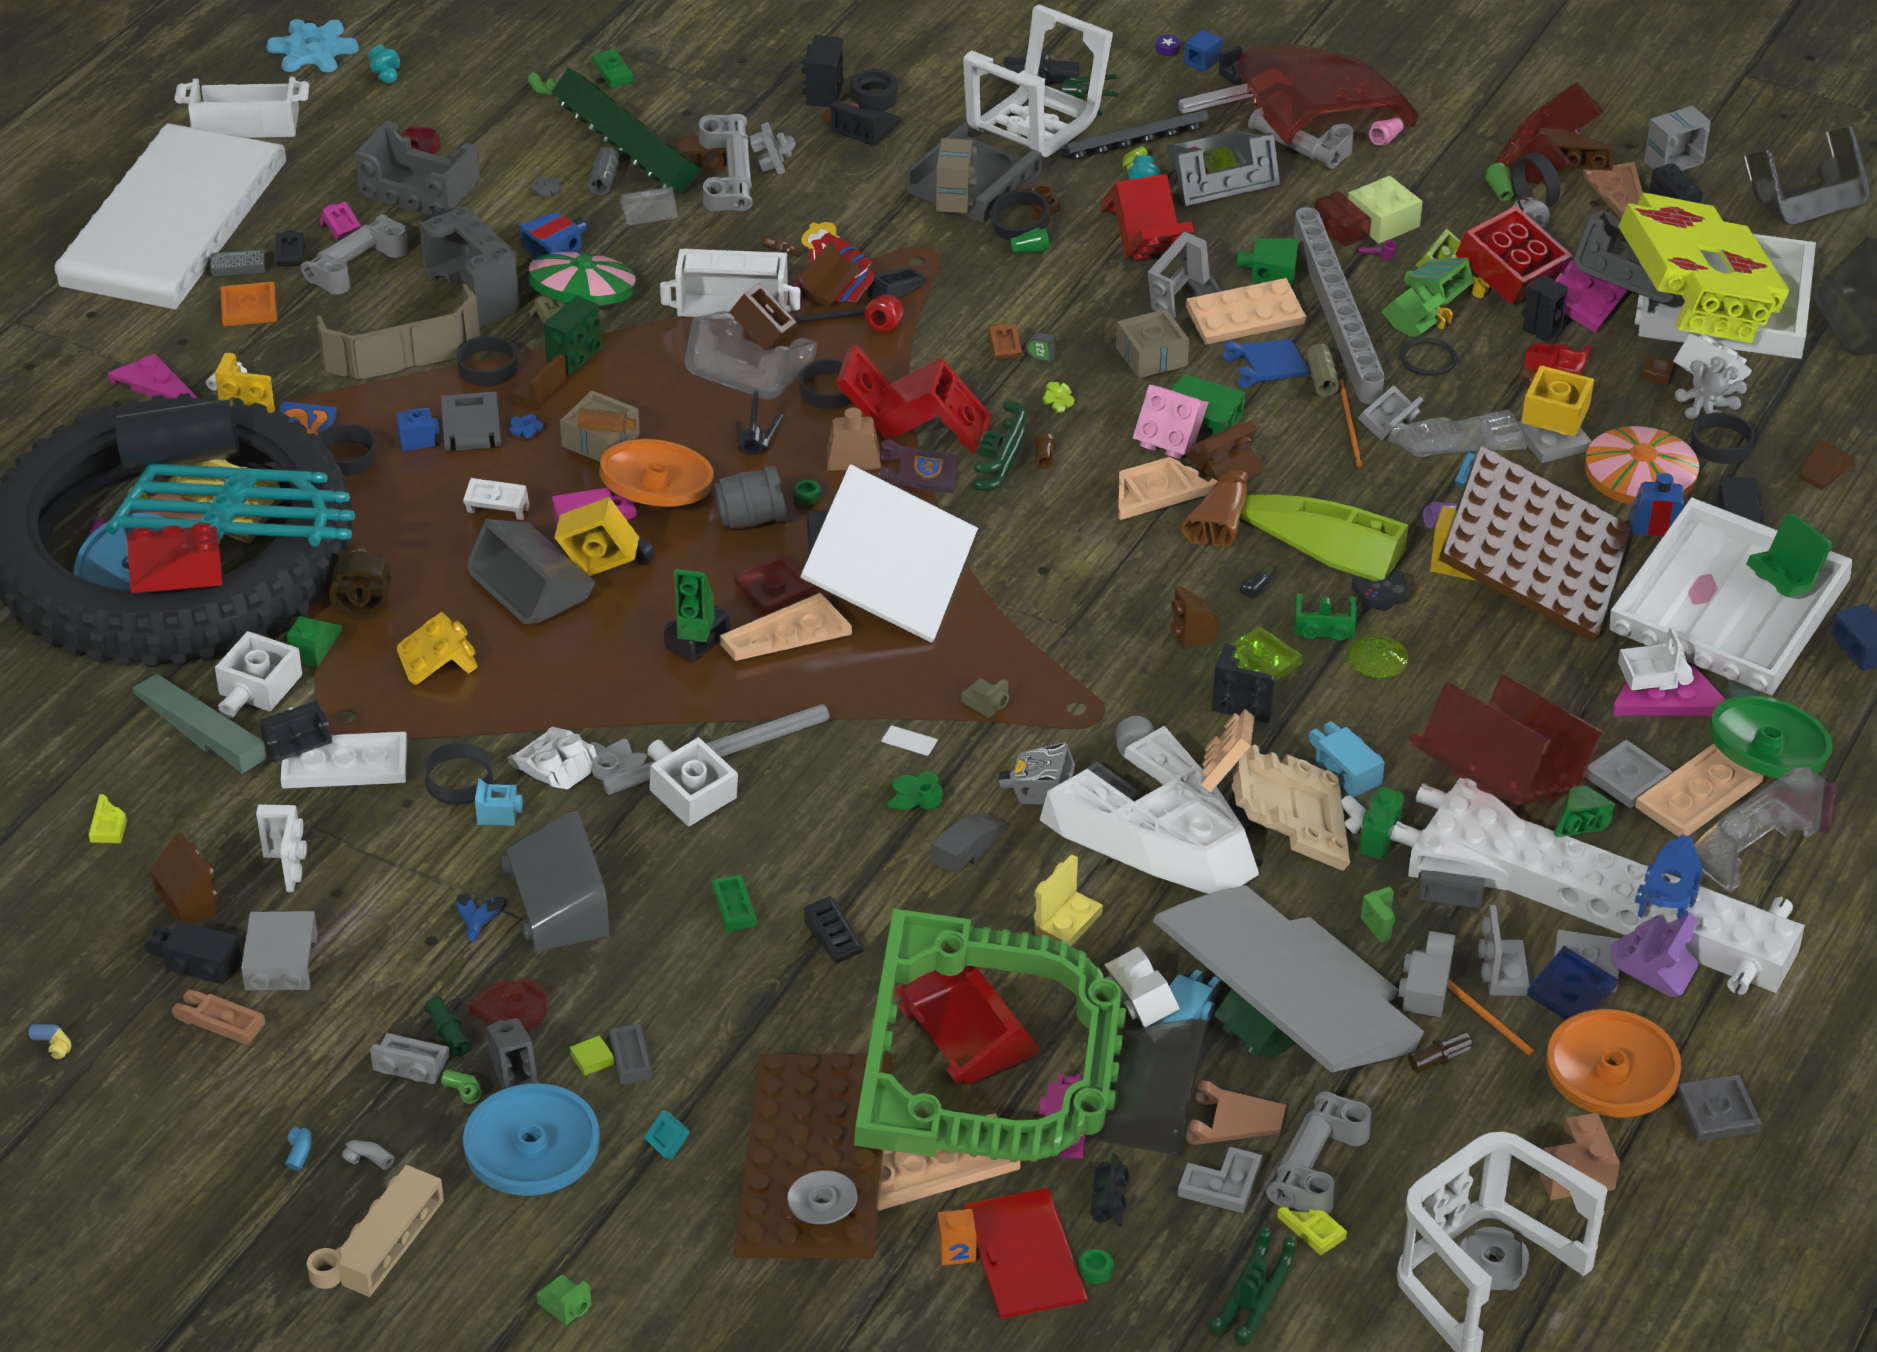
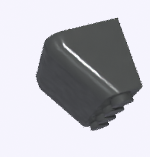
M486 519L468 559L470 575L524 624H539L585 601L595 584L592 578L528 522Z

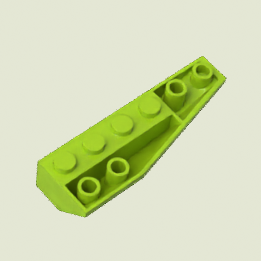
M1247 495L1240 513L1241 519L1327 566L1370 581L1387 579L1406 551L1408 524L1336 502L1301 496Z

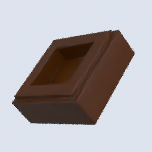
M1648 356L1641 379L1668 385L1674 371L1675 362L1655 356Z

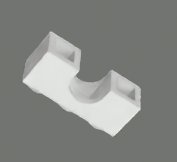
M1140 947L1105 964L1110 975L1106 978L1113 980L1119 985L1121 989L1120 1004L1126 1008L1132 1020L1138 1018L1143 1026L1147 1027L1179 1010V1006L1167 981L1158 970L1154 972L1148 957Z

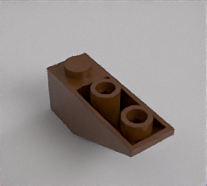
M1539 129L1535 142V152L1544 155L1554 167L1613 170V146L1565 129Z

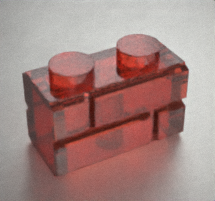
M1340 191L1331 193L1328 197L1323 196L1316 199L1314 209L1319 212L1324 227L1329 232L1331 238L1337 239L1345 247L1354 244L1356 241L1360 242L1368 239L1370 236L1371 218Z

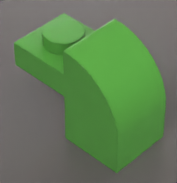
M1410 288L1381 312L1395 329L1408 336H1418L1438 322L1435 316L1440 311L1437 308L1445 300L1440 293H1437L1427 302L1423 303L1415 291Z

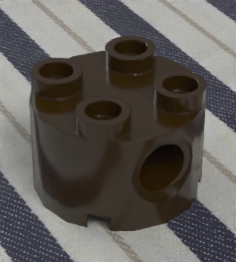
M363 551L341 554L334 566L332 575L333 578L329 592L332 605L335 608L337 606L341 609L342 614L349 618L361 620L376 616L378 611L387 606L391 572L386 564V559L381 554Z

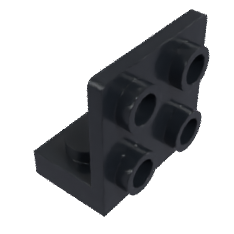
M837 100L831 104V131L868 145L875 146L900 123L899 116L861 102L857 103L859 108Z
M1225 643L1215 666L1212 711L1229 715L1235 713L1240 715L1246 709L1254 716L1255 721L1270 723L1275 676L1239 668L1240 659L1235 658L1236 646Z

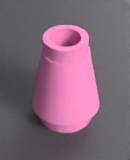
M1399 118L1373 123L1369 130L1370 140L1376 145H1388L1403 130V123Z

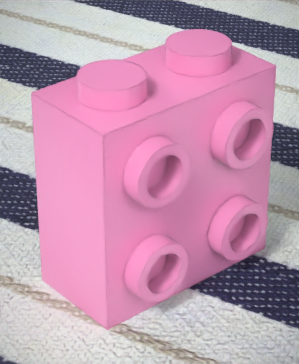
M1149 385L1133 438L1141 441V447L1156 451L1158 446L1166 449V455L1181 459L1182 455L1189 454L1192 445L1196 443L1208 402L1163 387Z

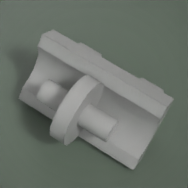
M769 122L761 124L762 132L750 136V142L754 152L768 150L767 153L758 155L762 172L776 169L778 175L785 173V168L782 164L784 161L782 154L785 157L792 155L791 150L796 145L794 138L784 136V133H778L776 140Z

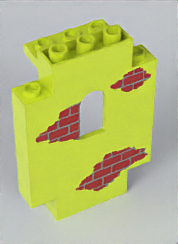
M1642 192L1637 205L1627 204L1618 226L1656 290L1682 295L1685 300L1675 323L1678 330L1752 343L1759 325H1766L1771 312H1780L1789 293V288L1748 226L1724 222L1714 206ZM1700 250L1718 253L1731 273H1723L1712 268Z

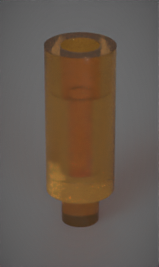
M581 408L578 416V427L580 429L625 433L626 429L635 430L636 419L627 418L626 413Z

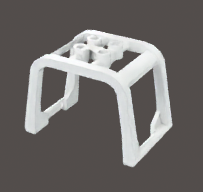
M1038 4L1033 8L1030 38L1024 71L1016 73L993 64L992 58L972 50L964 56L966 118L969 127L981 132L987 131L1032 150L1042 152L1044 157L1052 155L1086 130L1096 117L1100 107L1113 33ZM1056 22L1082 31L1084 43L1094 54L1087 101L1046 86L1045 79L1038 76L1045 31L1055 28ZM991 73L1020 85L1015 93L981 116V75ZM1029 99V106H1021ZM1044 105L1076 117V119L1069 124L1059 121L1057 115L1044 113ZM1010 113H1014V114L1019 115V116H1010V117H1009V116H1007V115H1009ZM996 123L1007 126V131L993 125Z
M1492 1132L1480 1136L1420 1178L1409 1189L1405 1207L1408 1218L1404 1248L1397 1268L1399 1287L1455 1352H1481L1484 1332L1478 1327L1481 1306L1489 1301L1492 1277L1452 1239L1482 1219L1491 1218L1499 1220L1540 1245L1584 1276L1594 1266L1607 1188L1516 1134ZM1512 1155L1570 1191L1578 1213L1588 1219L1583 1244L1578 1240L1572 1242L1504 1202ZM1485 1156L1479 1200L1470 1204L1468 1195L1473 1178L1469 1175L1470 1166ZM1445 1184L1450 1187L1448 1190H1445ZM1449 1214L1448 1220L1446 1221L1444 1215ZM1417 1229L1423 1238L1414 1244ZM1435 1252L1438 1253L1469 1289L1464 1322L1458 1323L1413 1275L1412 1270Z

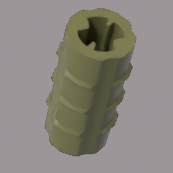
M1318 344L1312 345L1307 350L1308 368L1311 371L1316 393L1323 397L1331 396L1339 389L1337 372L1332 360L1333 355L1327 345Z

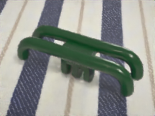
M1005 401L1003 403L1005 411L1015 414L1014 419L1006 418L1003 420V426L1008 429L1007 434L987 430L976 449L978 455L993 458L994 460L991 462L977 461L973 466L974 470L978 473L987 474L996 472L991 479H976L973 482V486L977 490H994L1000 487L1006 479L1026 435V429L1023 425L1026 420V411L1019 403L1013 401Z
M1262 1227L1258 1230L1256 1244L1249 1260L1220 1313L1209 1320L1208 1329L1210 1334L1216 1337L1221 1336L1226 1331L1238 1307L1250 1310L1251 1313L1244 1326L1236 1328L1234 1333L1235 1342L1243 1347L1251 1342L1290 1270L1297 1247L1295 1238L1286 1237L1284 1239L1279 1261L1268 1282H1266L1267 1264L1264 1262L1269 1248L1271 1231L1267 1227Z

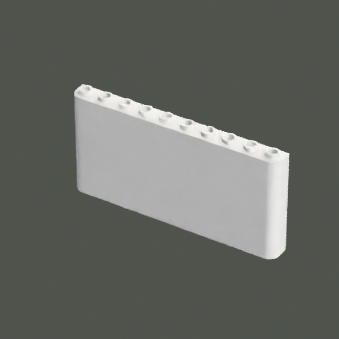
M167 123L161 128L156 138L150 142L145 152L138 157L134 166L127 171L122 181L116 185L111 195L104 200L103 205L96 214H93L91 220L80 231L73 243L68 246L62 257L56 261L55 274H57L59 286L177 309L211 263V253H218L286 162L284 146Z

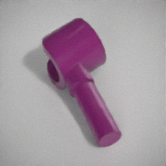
M1386 240L1383 242L1382 247H1359V253L1380 255L1383 260L1390 261L1395 256L1397 243L1393 240Z

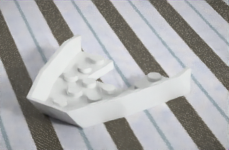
M1165 726L1126 747L1124 757L1163 784V786L1135 802L1088 769L1047 791L1040 821L1069 840L1153 876L1211 894L1242 886L1259 875L1245 829L1217 786L1212 792H1209L1201 785L1202 768Z

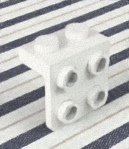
M258 805L256 815L263 857L281 858L286 891L294 892L296 882H301L302 878L300 860L305 859L307 853L306 841L301 840L303 835V819L298 818L297 809L294 805Z

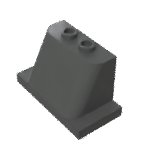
M1233 130L1167 145L1169 161L1177 171L1181 204L1184 206L1280 185L1274 134L1272 133L1255 135L1240 130ZM1197 146L1200 149L1189 150L1188 148ZM1204 161L1209 170L1208 173H1205Z

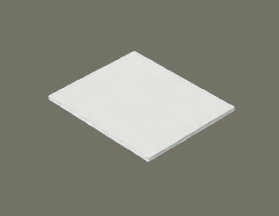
M850 464L800 578L932 643L978 528Z

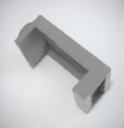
M1185 231L1148 271L1151 308L1155 311L1167 309L1173 319L1176 317L1174 296L1189 279L1203 285L1210 279L1207 242ZM1180 252V268L1171 278L1161 275V272Z

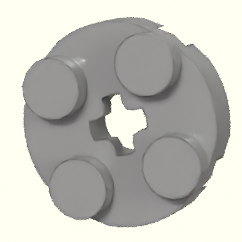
M1483 1227L1475 1230L1473 1236L1468 1239L1466 1236L1462 1240L1460 1248L1492 1277L1490 1290L1517 1289L1527 1272L1529 1252L1523 1242L1521 1246L1514 1239L1513 1233L1498 1227ZM1490 1255H1496L1499 1262H1491L1487 1259H1489Z

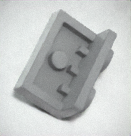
M1393 385L1365 409L1358 419L1382 441L1389 434L1393 437L1396 436L1405 426L1403 423L1405 420L1408 423L1413 421L1421 412L1418 407L1424 400L1419 396L1412 403Z
M386 1033L381 1045L373 1044L370 1049L374 1071L431 1084L436 1083L449 1058V1048L447 1046Z

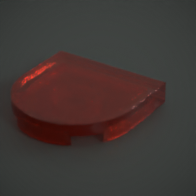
M522 978V981L507 982L506 979L498 981L468 1004L469 1012L488 1025H492L500 1020L506 1021L518 1018L527 1033L544 1020L548 1011L544 989L538 983Z

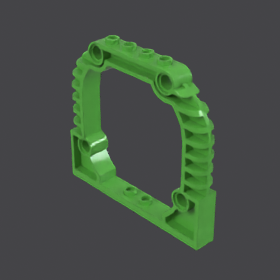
M893 909L855 1126L854 1146L935 1157L936 1150L949 1151L950 1154H956V1152L970 1154L972 1157L979 1155L990 1157L993 1160L1000 1158L1010 1160V1162L1029 1160L1037 1162L1038 1159L1059 1155L1061 1151L1071 1146L1074 1142L1076 1144L1083 1134L1093 1135L1098 1133L1104 1126L1106 1110L1113 1111L1116 1090H1109L1110 1082L1117 1083L1119 1063L1113 1062V1055H1120L1123 1035H1117L1116 1031L1117 1027H1124L1126 1008L1120 1007L1121 989L1119 985L1113 980L1103 978L1100 968L1098 967L1097 969L1086 957V953L1071 947L1064 940L1050 939L1047 935H1042V937L1032 936L1028 932H1023L1022 934L1010 933V930L1006 929L996 931L990 930V927H983V929L971 927V919ZM965 966L1035 974L1058 981L1077 996L1076 1015L1081 1024L1089 1029L1083 1080L1073 1083L1066 1090L1062 1110L1039 1120H1011L941 1109L939 1100L933 1095L921 1093L913 1096L898 1083L892 1074L880 1073L884 1051H890L892 1045L893 1031H888L889 1023L895 1024L898 1004L892 1003L895 984H910L917 978L935 970L942 975L954 976L959 974Z

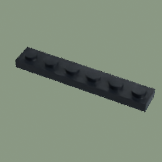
M1202 110L1067 143L1060 148L1062 158L1071 156L1072 160L1086 157V152L1094 151L1095 154L1107 152L1110 150L1109 147L1114 145L1121 149L1133 145L1132 141L1140 139L1141 143L1155 140V135L1164 134V137H1170L1179 134L1178 130L1186 128L1187 132L1202 128V123L1209 120L1207 110Z

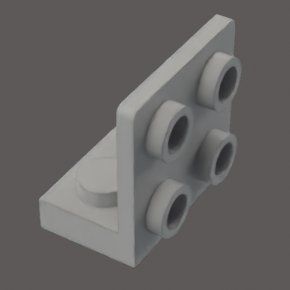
M1489 905L1488 917H1482V936H1485V939H1479V958L1485 959V963H1482V982H1488L1489 995L1528 996L1530 986L1523 940H1501L1496 905Z

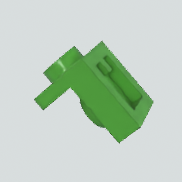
M1391 887L1372 891L1363 897L1361 919L1380 943L1391 939L1393 924L1395 923V916L1392 911L1394 891Z
M563 1274L536 1294L537 1303L564 1325L569 1324L576 1317L584 1315L591 1306L590 1285L585 1281L575 1285Z

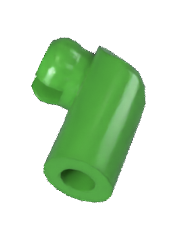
M531 73L527 78L536 93L549 96L554 95L552 90L558 83L557 79L549 78L547 83H545L537 73Z

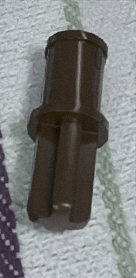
M1467 1032L1458 1033L1442 1041L1436 1039L1433 1040L1432 1045L1414 1053H1409L1408 1061L1412 1070L1418 1074L1436 1064L1441 1063L1445 1065L1448 1063V1059L1471 1050L1473 1041Z

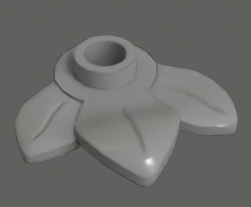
M627 739L617 741L608 747L596 742L591 743L597 754L592 767V773L600 780L644 765L647 759V754L632 753Z

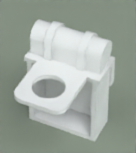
M1673 628L1668 630L1666 643L1620 649L1618 664L1631 691L1657 687L1660 690L1674 689L1678 687V681L1682 685H1687L1694 679L1692 669L1686 662V656L1681 651L1680 641Z

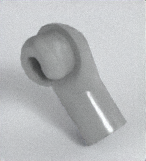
M351 1140L345 1144L347 1147L342 1152V1157L350 1163L356 1164L360 1157L364 1156L383 1170L389 1169L394 1162V1156L374 1142Z

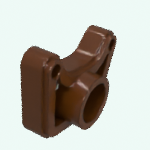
M1037 184L1015 189L1032 190L1041 194L1047 201L1050 216L1060 211V201L1053 194V189L1049 185ZM1028 203L1033 208L1032 219L1039 221L1045 212L1044 209L1036 204Z

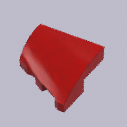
M1533 343L1526 351L1524 367L1533 369L1535 373L1541 365L1582 375L1589 360L1592 346L1583 345L1582 351L1570 350L1566 344L1548 345Z

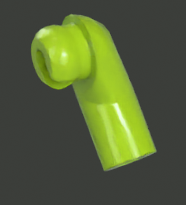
M1140 146L1124 155L1122 166L1127 169V172L1134 165V158L1143 155L1148 156L1145 147Z

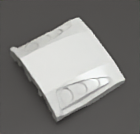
M551 727L545 734L507 758L514 768L523 770L535 779L549 783L551 787L569 789L591 773L597 754L594 746L581 740L579 734H574L570 730Z

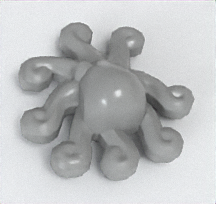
M1715 356L1711 359V367L1707 371L1705 379H1703L1704 364L1699 360L1691 363L1690 369L1694 372V388L1687 392L1681 388L1675 392V399L1678 402L1683 403L1690 399H1695L1693 407L1685 410V417L1687 419H1697L1702 407L1706 414L1721 412L1713 410V406H1729L1732 410H1738L1741 407L1739 397H1723L1734 392L1742 395L1747 390V385L1740 380L1728 385L1730 379L1734 380L1739 375L1735 367L1726 368L1724 374L1721 375L1718 371L1723 368L1724 361L1721 357Z

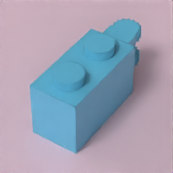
M1330 721L1323 727L1324 734L1318 729L1309 732V741L1317 749L1315 763L1323 770L1331 771L1337 775L1340 786L1353 798L1382 784L1385 761L1348 727L1341 729Z
M1195 969L1189 978L1178 974L1170 985V989L1179 1006V1010L1149 1025L1147 1038L1183 1052L1190 1041L1194 1042L1197 1039L1203 1022L1205 1020L1209 1021L1212 1018L1216 1007L1213 1000L1221 989L1222 980L1218 977H1213L1208 985L1202 984L1204 972Z

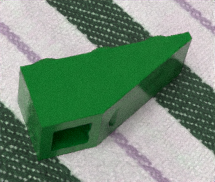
M675 569L677 639L707 642L714 622V596L706 574L704 572Z
M1587 786L1571 787L1558 814L1554 836L1564 837L1603 831L1612 820L1611 813L1615 804Z

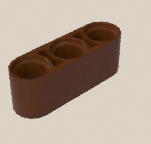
M685 136L677 140L675 149L701 168L700 170L727 169L726 148L707 149L699 143V136ZM748 141V146H749V160H750V144H749V141Z

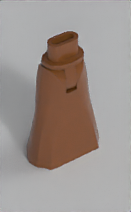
M1228 470L1226 474L1220 476L1218 482L1212 487L1204 500L1181 524V531L1191 544L1206 545L1209 543L1210 538H1212V544L1215 546L1231 547L1237 534L1240 513L1246 499L1248 487L1246 481L1248 475L1246 472Z

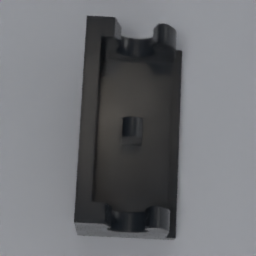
M317 700L259 720L262 741H264V745L275 763L332 743V736L326 728L329 725L328 720Z

